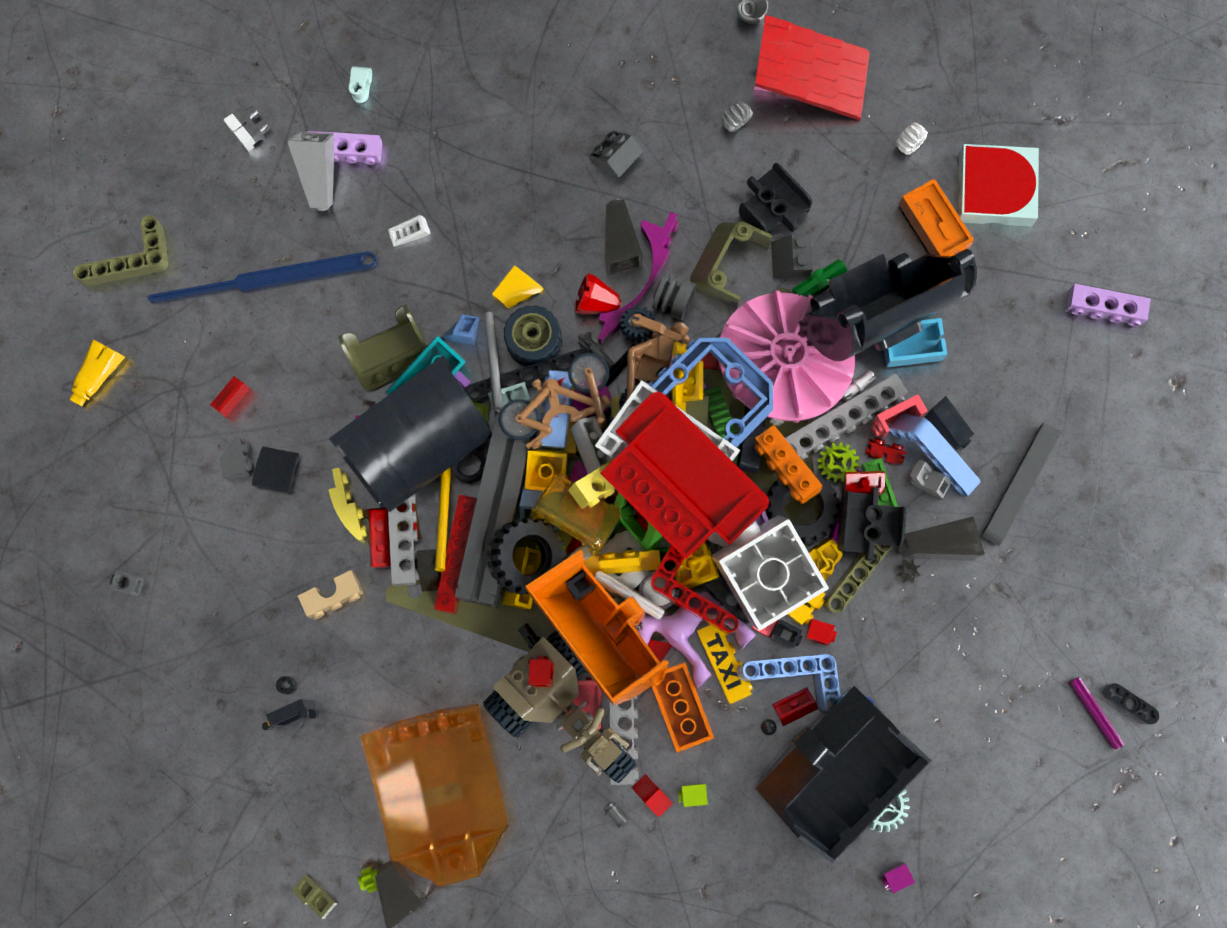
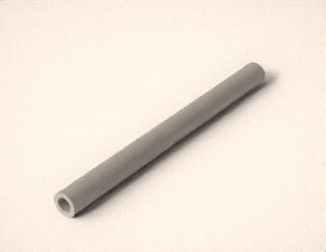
M492 312L484 313L493 410L494 412H500L503 408L494 318Z

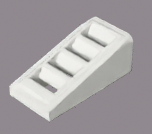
M421 215L388 229L394 247L431 234L426 219ZM403 229H406L408 236H405ZM397 231H399L401 237L399 240L396 234Z

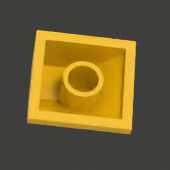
M550 449L528 450L525 489L564 493L569 451Z

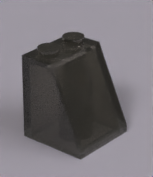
M399 860L386 862L378 869L380 873L375 876L386 928L396 926L428 899Z

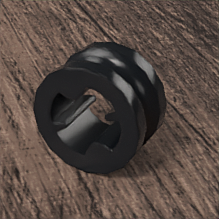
M282 676L276 682V689L282 694L291 693L295 688V680L290 676ZM285 679H287V683L290 684V687L286 688V691L283 690L284 687L281 686V683L285 682Z

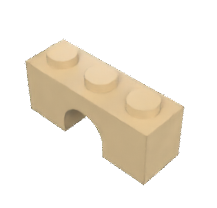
M350 570L333 578L336 584V592L329 598H324L320 589L316 587L298 595L306 616L315 620L325 615L324 612L330 609L335 611L341 608L342 604L347 601L354 602L360 599V595L364 592L355 572Z

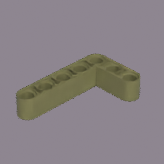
M145 216L141 220L144 252L78 265L73 270V277L84 286H94L164 271L168 267L169 262L162 224L154 216ZM160 258L159 262L154 263L156 259ZM139 262H142L139 267H136ZM124 265L123 269L118 271V269Z
M870 529V533L867 535L868 538H875V531L873 529ZM875 544L874 558L871 563L865 560V553H859L825 597V602L823 603L825 610L834 613L843 611L892 546L884 545L881 548ZM857 568L861 570L859 578H856L854 574ZM845 583L850 588L847 594L843 592V585ZM834 598L838 602V606L835 609L831 607V601Z

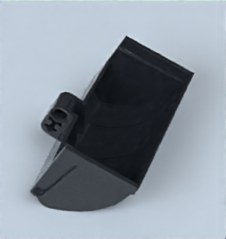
M441 356L329 439L381 508L385 506L390 513L491 438L492 432L487 421L453 376L449 362L444 356Z
M853 686L852 688L849 687L811 728L805 726L792 740L794 745L765 774L755 789L799 840L833 864L922 772L932 759L904 735L862 692Z

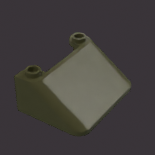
M407 304L399 307L395 312L397 325L359 342L356 335L350 332L338 336L347 359L362 387L366 390L376 389L397 379L426 347Z

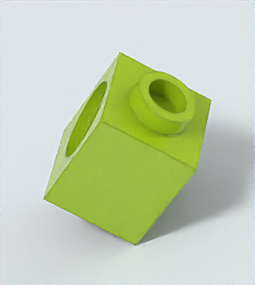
M706 784L681 786L682 790L678 791L679 803H683V807L708 805Z

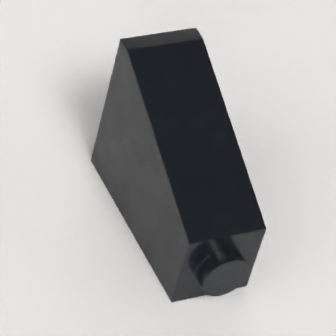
M946 396L924 417L955 450H958L960 447L964 449L972 442L970 438L974 435L973 431Z

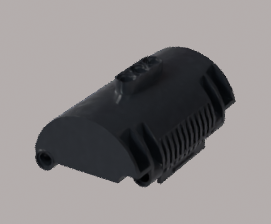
M964 249L952 256L926 254L911 261L908 254L902 253L888 260L887 266L885 256L881 254L828 280L829 292L825 291L810 299L812 311L805 314L806 318L800 320L799 324L812 345L822 355L833 361L846 360L873 345L877 351L886 350L923 330L922 320L959 302L973 292L977 280L975 256L971 250Z

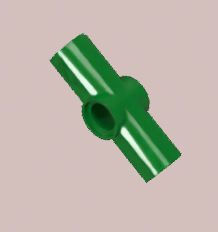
M837 259L825 268L817 269L808 276V279L792 288L793 294L808 297L809 295L813 296L817 292L822 293L829 288L828 280L848 271L843 261Z

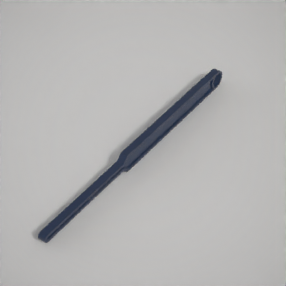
M366 251L238 274L234 280L151 294L147 299L151 303L235 288L244 292L372 269L377 263V258L372 252ZM365 256H373L374 261L372 264H363Z

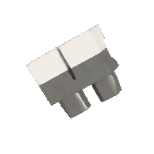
M253 106L245 111L241 107L223 119L248 152L254 148L253 145L257 141L265 139L263 134L270 129L263 118L256 124L253 122L260 116Z

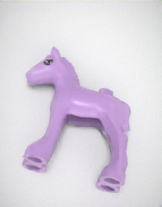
M698 592L700 596L719 607L721 606V602L715 600L709 592ZM691 599L689 606L696 609L700 606V603L697 599ZM681 607L672 615L664 612L660 619H656L645 612L644 619L635 626L638 633L647 645L653 632L661 633L668 643L682 653L692 667V680L698 689L712 674L691 647L687 638L695 632L703 620ZM708 609L706 615L710 619H715L717 612L714 609ZM731 619L724 621V624L730 629L734 628V622ZM738 619L739 625L734 633L736 642L742 650L755 638L756 634L748 629L744 622Z

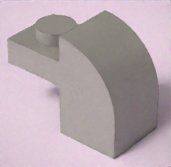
M920 459L911 470L910 476L912 479L910 482L915 487L937 498H944L951 485V481L945 474L932 470L926 461Z

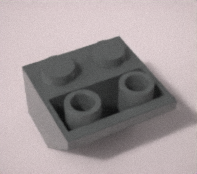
M611 131L599 145L593 148V152L589 157L608 174L620 177L644 151L632 135Z

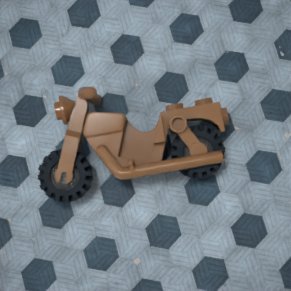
M638 305V309H635V306H631V310L627 308L626 313L623 312L621 318L623 336L626 335L627 340L631 338V342L638 340V343L641 344L633 346L628 350L627 388L625 393H621V398L619 399L620 410L636 389L635 385L638 386L641 380L646 384H649L651 381L655 383L659 379L656 377V373L661 368L666 367L668 369L670 367L674 342L678 341L686 345L691 342V338L686 335L689 328L684 323H675L669 330L662 323L655 321L651 310L647 311L645 306L641 309V305Z

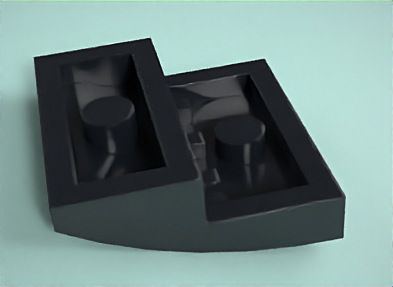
M262 446L254 470L252 486L289 493L295 479L294 472L300 459L299 453Z

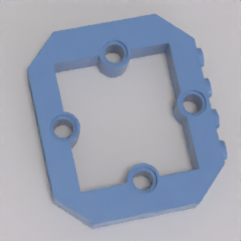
M699 338L697 341L693 339L685 347L687 351L683 355L679 353L671 361L673 365L669 369L665 367L657 375L659 379L655 383L651 381L648 385L657 392L667 395L676 385L683 384L688 378L689 372L710 352L726 368L723 376L727 383L735 385L741 382L759 400L742 420L731 419L724 427L726 436L723 439L737 447L773 411V382L730 339ZM680 369L684 376L681 379L675 378L673 376L674 370ZM736 369L739 372V377L736 379L730 377L729 370ZM736 424L740 428L739 434H732L730 432V425Z

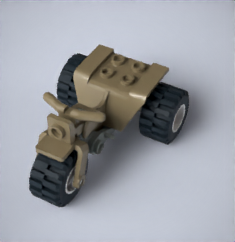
M555 630L547 639L543 636L527 655H522L513 664V669L493 686L495 690L483 701V705L497 723L511 736L516 738L533 722L552 723L559 717L562 721L557 730L560 731L564 727L574 739L561 745L560 750L565 753L583 745L584 751L581 753V758L597 775H600L603 771L614 782L620 783L637 766L635 760L624 749L629 744L611 728L597 730L603 718L604 709L598 708L594 717H592L590 713L587 712L585 714L581 710L587 704L586 701H583L579 706L574 704L573 701L579 696L577 678L586 669ZM536 656H547L548 659L554 662L553 687H532L529 685L530 659H536Z

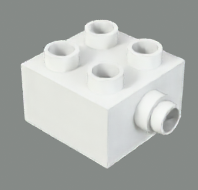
M777 515L761 526H758L756 521H754L730 546L727 545L711 555L747 619L759 631L829 589L788 518Z

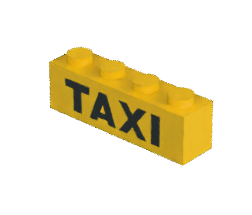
M711 625L696 631L728 704L730 705L752 695L750 691L753 688L750 681H743L738 677L737 669L742 663L740 660L736 661L734 657L736 650L732 642L728 643L725 637L728 634Z

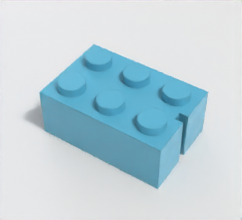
M942 319L922 320L923 330L884 350L886 367L943 361L947 356L945 338H942L944 335Z

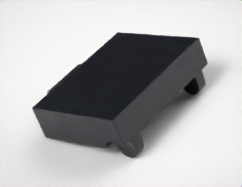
M300 699L266 714L268 721L262 724V729L270 731L275 727H284L308 716L311 719H315L317 712L313 700Z

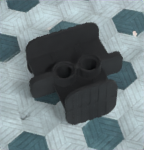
M774 163L772 169L759 180H756L753 176L748 178L747 185L755 195L745 203L742 202L740 204L739 215L745 223L765 232L770 231L779 222H782L791 232H794L798 226L796 220L805 212L810 211L813 202L811 196L779 163ZM767 195L770 199L764 200L761 196ZM779 208V209H781L783 212H782V213H776V212L774 211V209Z
M878 487L871 488L870 494L844 492L840 504L838 551L865 553V560L872 561L875 544L894 547L902 546L905 540L906 507L878 505ZM870 509H874L877 512L875 520L871 519L868 515ZM869 528L875 531L874 539H870L867 536Z

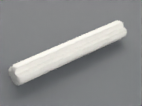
M601 570L595 574L594 577L597 581L625 600L633 596L641 608L656 619H660L665 611L663 608Z

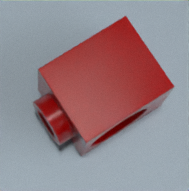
M811 619L805 639L828 646L830 642L834 643L837 634V631H834L835 625Z
M536 656V659H530L529 685L532 687H553L554 662L548 659L547 656Z

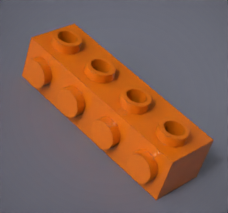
M775 425L755 438L754 448L756 452L766 458L768 467L772 471L775 470L777 472L779 481L784 486H788L791 490L790 494L795 501L799 500L803 504L821 492L822 484Z

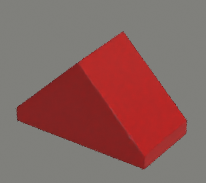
M646 774L631 787L658 817L673 804Z

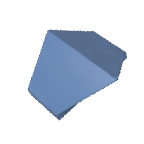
M462 314L460 319L440 338L442 340L475 345L480 317Z

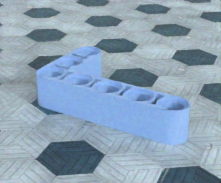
M901 414L889 427L890 432L898 439L915 442L963 496L968 497L979 485V478L927 419Z
M831 655L750 661L741 664L737 669L738 677L743 681L814 675L817 705L822 713L829 709L827 707L828 699L831 700L833 705L840 697L836 661ZM823 659L827 663L826 669H824L821 665V661ZM803 661L808 664L807 671L803 669ZM784 663H787L790 667L788 673L783 668ZM766 664L771 668L769 675L764 670ZM747 666L752 670L751 676H748L745 672ZM825 679H827L830 684L828 689L824 686Z

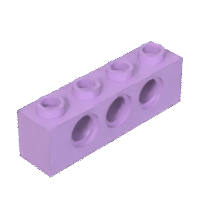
M307 131L334 134V162L346 161L352 164L364 162L365 164L373 165L381 161L383 143L379 135ZM342 147H347L344 151H340ZM365 148L364 151L358 152L359 149Z
M1074 284L1069 289L1066 311H1070L1074 315L1085 314L1090 315L1094 319L1105 318L1114 323L1125 322L1130 326H1140L1148 320L1151 298ZM1086 300L1091 301L1092 306L1088 305ZM1105 303L1110 305L1111 310L1105 307ZM1123 307L1128 308L1130 313L1125 312Z

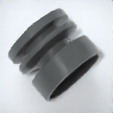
M666 272L655 290L652 309L658 310L662 303V313H665L670 306L672 307L670 316L683 320L692 302L697 284L684 280L678 286V276H674L670 283L672 274Z

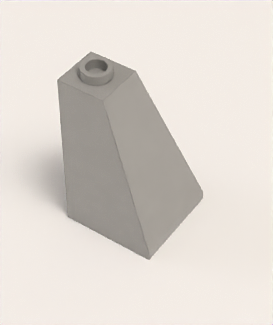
M297 132L288 140V146L310 208L325 211L333 204L334 134Z

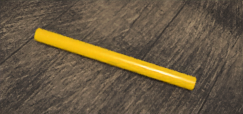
M451 467L441 474L435 561L436 571L445 570Z

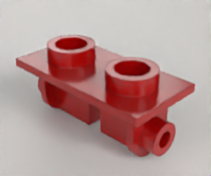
M879 438L868 440L869 444H871V447L867 446L865 451L866 454H869L868 456L879 459L886 453L885 461L898 465L899 463L903 464L905 456H902V454L907 455L903 445L897 443L892 445L885 444V440Z

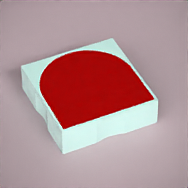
M963 144L959 152L958 178L960 192L957 213L962 222L977 224L1000 223L1032 227L1038 219L1039 148Z

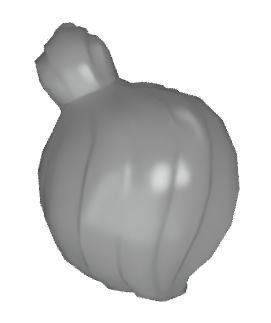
M740 0L737 3V15L746 23H760L767 13L768 1Z

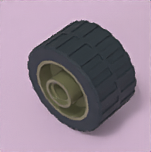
M528 305L517 309L506 321L503 331L504 341L510 356L518 364L525 367L558 356L562 347V335L558 320L551 311L537 305Z

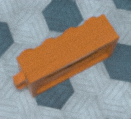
M935 178L902 196L899 206L930 255L952 256L964 249L970 248L974 239Z

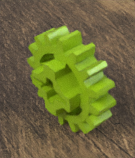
M840 442L839 446L832 443V448L825 446L826 452H820L823 458L817 459L818 463L822 464L818 466V469L820 471L824 470L821 473L822 477L827 476L829 481L834 479L835 484L838 483V480H841L844 484L845 472H857L855 468H860V464L856 463L859 461V456H854L856 450L850 451L849 444L843 447L842 442ZM829 457L830 463L826 467V460ZM834 458L839 462H842L843 468L838 464H835ZM852 460L851 467L848 470L847 463Z

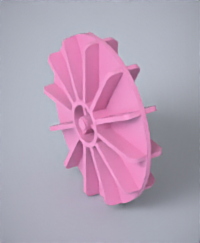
M775 290L774 293L762 295L750 301L747 300L731 315L723 328L720 338L730 339L773 382V411L767 416L769 418L798 423L800 420L821 415L838 403L852 381L855 355L843 361L828 359L812 345L799 324L800 320L806 318L805 314L812 311L810 305L812 295L805 297L793 293H780V290ZM719 362V369H721L723 375L726 368ZM736 369L729 370V375L736 379L739 377V372ZM726 382L733 393L732 396L738 398L748 408L752 409L759 402L741 382L735 385Z

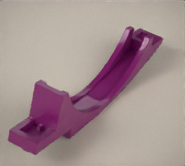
M670 212L663 228L642 220L640 224L641 232L649 244L653 260L650 277L641 293L630 303L617 310L600 314L598 320H600L599 324L603 328L598 337V344H604L621 327L623 312L626 313L627 308L631 310V306H635V309H638V305L642 303L655 285L670 256V250L668 249L672 241L670 236L672 231L676 232L679 225L677 214Z

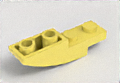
M340 467L332 469L336 488L328 490L334 509L348 531L360 542L365 543V537L368 536V532L361 518H364L362 507H359L355 502L350 503L353 499L351 491L347 490L346 483H349L348 475Z

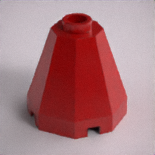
M587 273L578 289L577 295L579 297L578 300H575L574 312L580 314L607 313L619 309L622 300H620L617 292L599 278Z

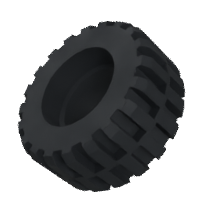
M819 473L815 476L822 484L821 492L813 496L820 507L817 519L806 526L791 522L803 544H808V546L824 539L836 525L840 514V500L836 497V489H832L830 486L831 482L828 479L825 481L821 478L823 475ZM779 479L774 482L767 493L769 505L765 513L768 520L777 515L787 518L783 510V504L791 490L787 485L784 486Z
M538 518L514 520L503 525L502 529H498L494 534L496 537L490 540L489 545L492 546L491 549L487 550V556H490L491 559L490 562H487L488 568L492 567L493 572H491L493 578L498 579L497 584L501 587H506V591L511 593L515 592L519 595L529 594L526 591V585L563 562L564 557H567V551H563L562 547L565 546L564 540H559L558 537L561 534L558 530L553 531L551 524L543 523V520ZM521 538L533 540L541 552L540 566L532 575H523L513 563V548Z

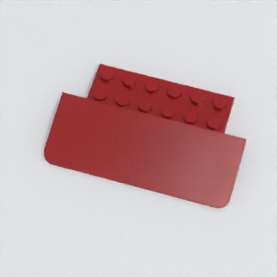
M661 392L650 394L615 431L628 446L600 473L686 560L714 532L730 546L769 505L767 495Z

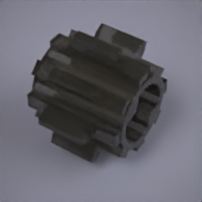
M903 559L902 564L896 566L899 570L896 577L901 576L902 583L906 582L907 579L913 583L915 581L914 578L921 575L917 572L920 565L916 566L914 559L909 563ZM904 567H906L907 569L911 568V576L909 573L904 572Z

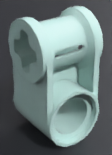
M354 66L351 68L349 91L356 103H364L368 99L372 82L371 68Z

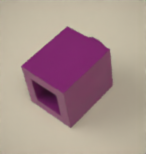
M904 862L881 872L883 878L880 880L885 890L889 889L893 894L915 883L907 864Z

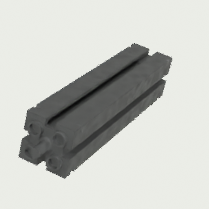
M517 407V408H516V412H515V417H516V415H518L524 408H522V407ZM497 414L455 597L463 602L498 609L502 587L497 584L498 579L492 577V567L488 568L487 562H490L491 559L490 556H487V550H490L492 547L489 543L491 539L496 537L494 535L498 529H502V526L506 523L516 520V514L520 510L528 450H533L532 447L527 449L526 444L536 438L537 431L534 435L524 440L509 438L501 430L499 415ZM503 414V426L510 434L524 436L533 430L518 425L515 417L513 419V415Z

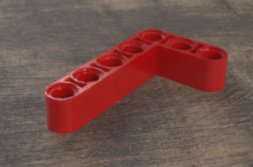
M671 545L651 579L652 590L723 633H734L739 625L737 617L673 580L685 558L681 554L676 553ZM666 562H673L675 569L672 571L666 570L664 567ZM661 578L665 581V586L657 588L654 585V581ZM680 589L683 593L682 597L674 598L671 594L672 590ZM697 599L700 606L693 609L689 606V601ZM708 609H714L717 612L715 619L707 617L706 611ZM726 619H731L734 622L733 629L725 628L724 621Z

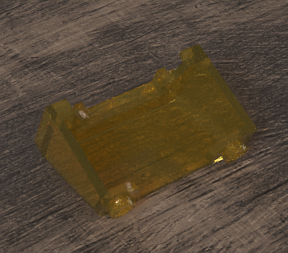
M555 474L532 508L530 517L533 519L544 518L545 523L550 522L583 542L581 545L585 546L588 544V547L591 548L589 552L598 556L622 516L620 508L614 504L609 505L599 499L600 502L592 508L588 505L581 509L568 491L574 483L569 481L570 479L564 474Z

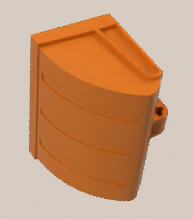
M579 550L526 585V591L611 704H621L641 694L651 685L655 687L664 680L669 663L667 660L659 662L636 630L635 626L644 619L645 612L634 597H629L617 605L584 565L585 558L583 557V552ZM584 571L586 574L584 580L589 586L594 585L596 588L593 593L579 602L568 591L566 583Z

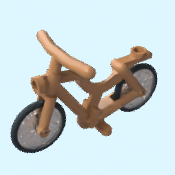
M584 353L575 357L570 363L568 369L570 383L578 391L590 393L591 398L559 386L558 382L554 379L546 380L543 389L541 381L539 379L535 380L532 386L539 393L531 402L523 399L512 400L500 411L499 425L503 433L509 438L524 440L534 435L536 431H539V436L526 444L527 449L532 447L535 450L543 444L541 440L552 433L550 422L555 415L560 413L571 415L569 417L571 422L578 421L595 413L597 415V423L601 432H603L607 425L603 411L611 405L606 395L600 397L598 393L606 385L609 378V368L605 360L599 355ZM558 394L591 407L578 411L574 407L560 405ZM548 397L551 409L545 414L542 423H540V414L537 407Z

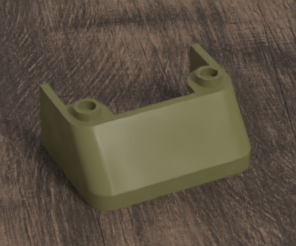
M723 222L718 224L690 276V282L697 284V290L737 309L740 296L724 289L727 277L717 267L732 238L739 241H747L749 239L768 249L772 235L745 222Z

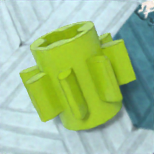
M370 866L360 871L361 876H358L357 880L362 891L368 890V893L380 889L378 884L382 883V877L377 868L372 870Z

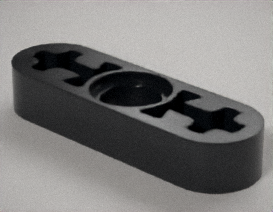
M1117 683L1105 686L1103 694L1108 701L1143 724L1152 725L1158 722L1159 712L1156 708ZM1116 688V693L1120 696H1124L1122 700L1118 696L1111 697L1112 692L1110 691V689ZM1129 698L1134 699L1136 702V707L1133 710L1126 706ZM1140 709L1143 710L1144 712H1150V711H1151V714H1150V715H1151L1153 718L1146 720L1147 716H1146L1144 713L1138 712V711H1140Z

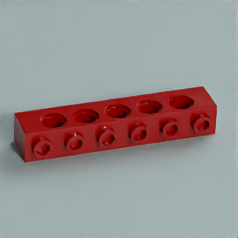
M459 495L446 552L445 570L442 571L434 607L439 612L457 614L459 600L455 597V593L458 588V580L477 498L465 495Z

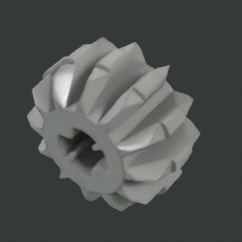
M739 101L725 111L721 121L726 129L733 132L744 126L752 117L753 112L748 104L744 101Z

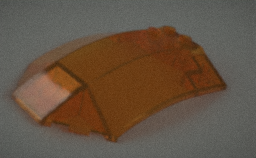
M478 703L433 711L400 720L360 735L382 816L390 860L404 865L408 870L421 877L424 876L439 887L479 877L509 825Z

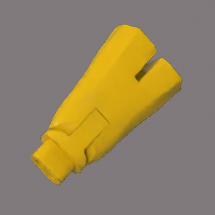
M92 339L84 361L74 379L73 388L71 389L73 393L69 400L83 406L86 399L89 400V397L97 392L125 356Z

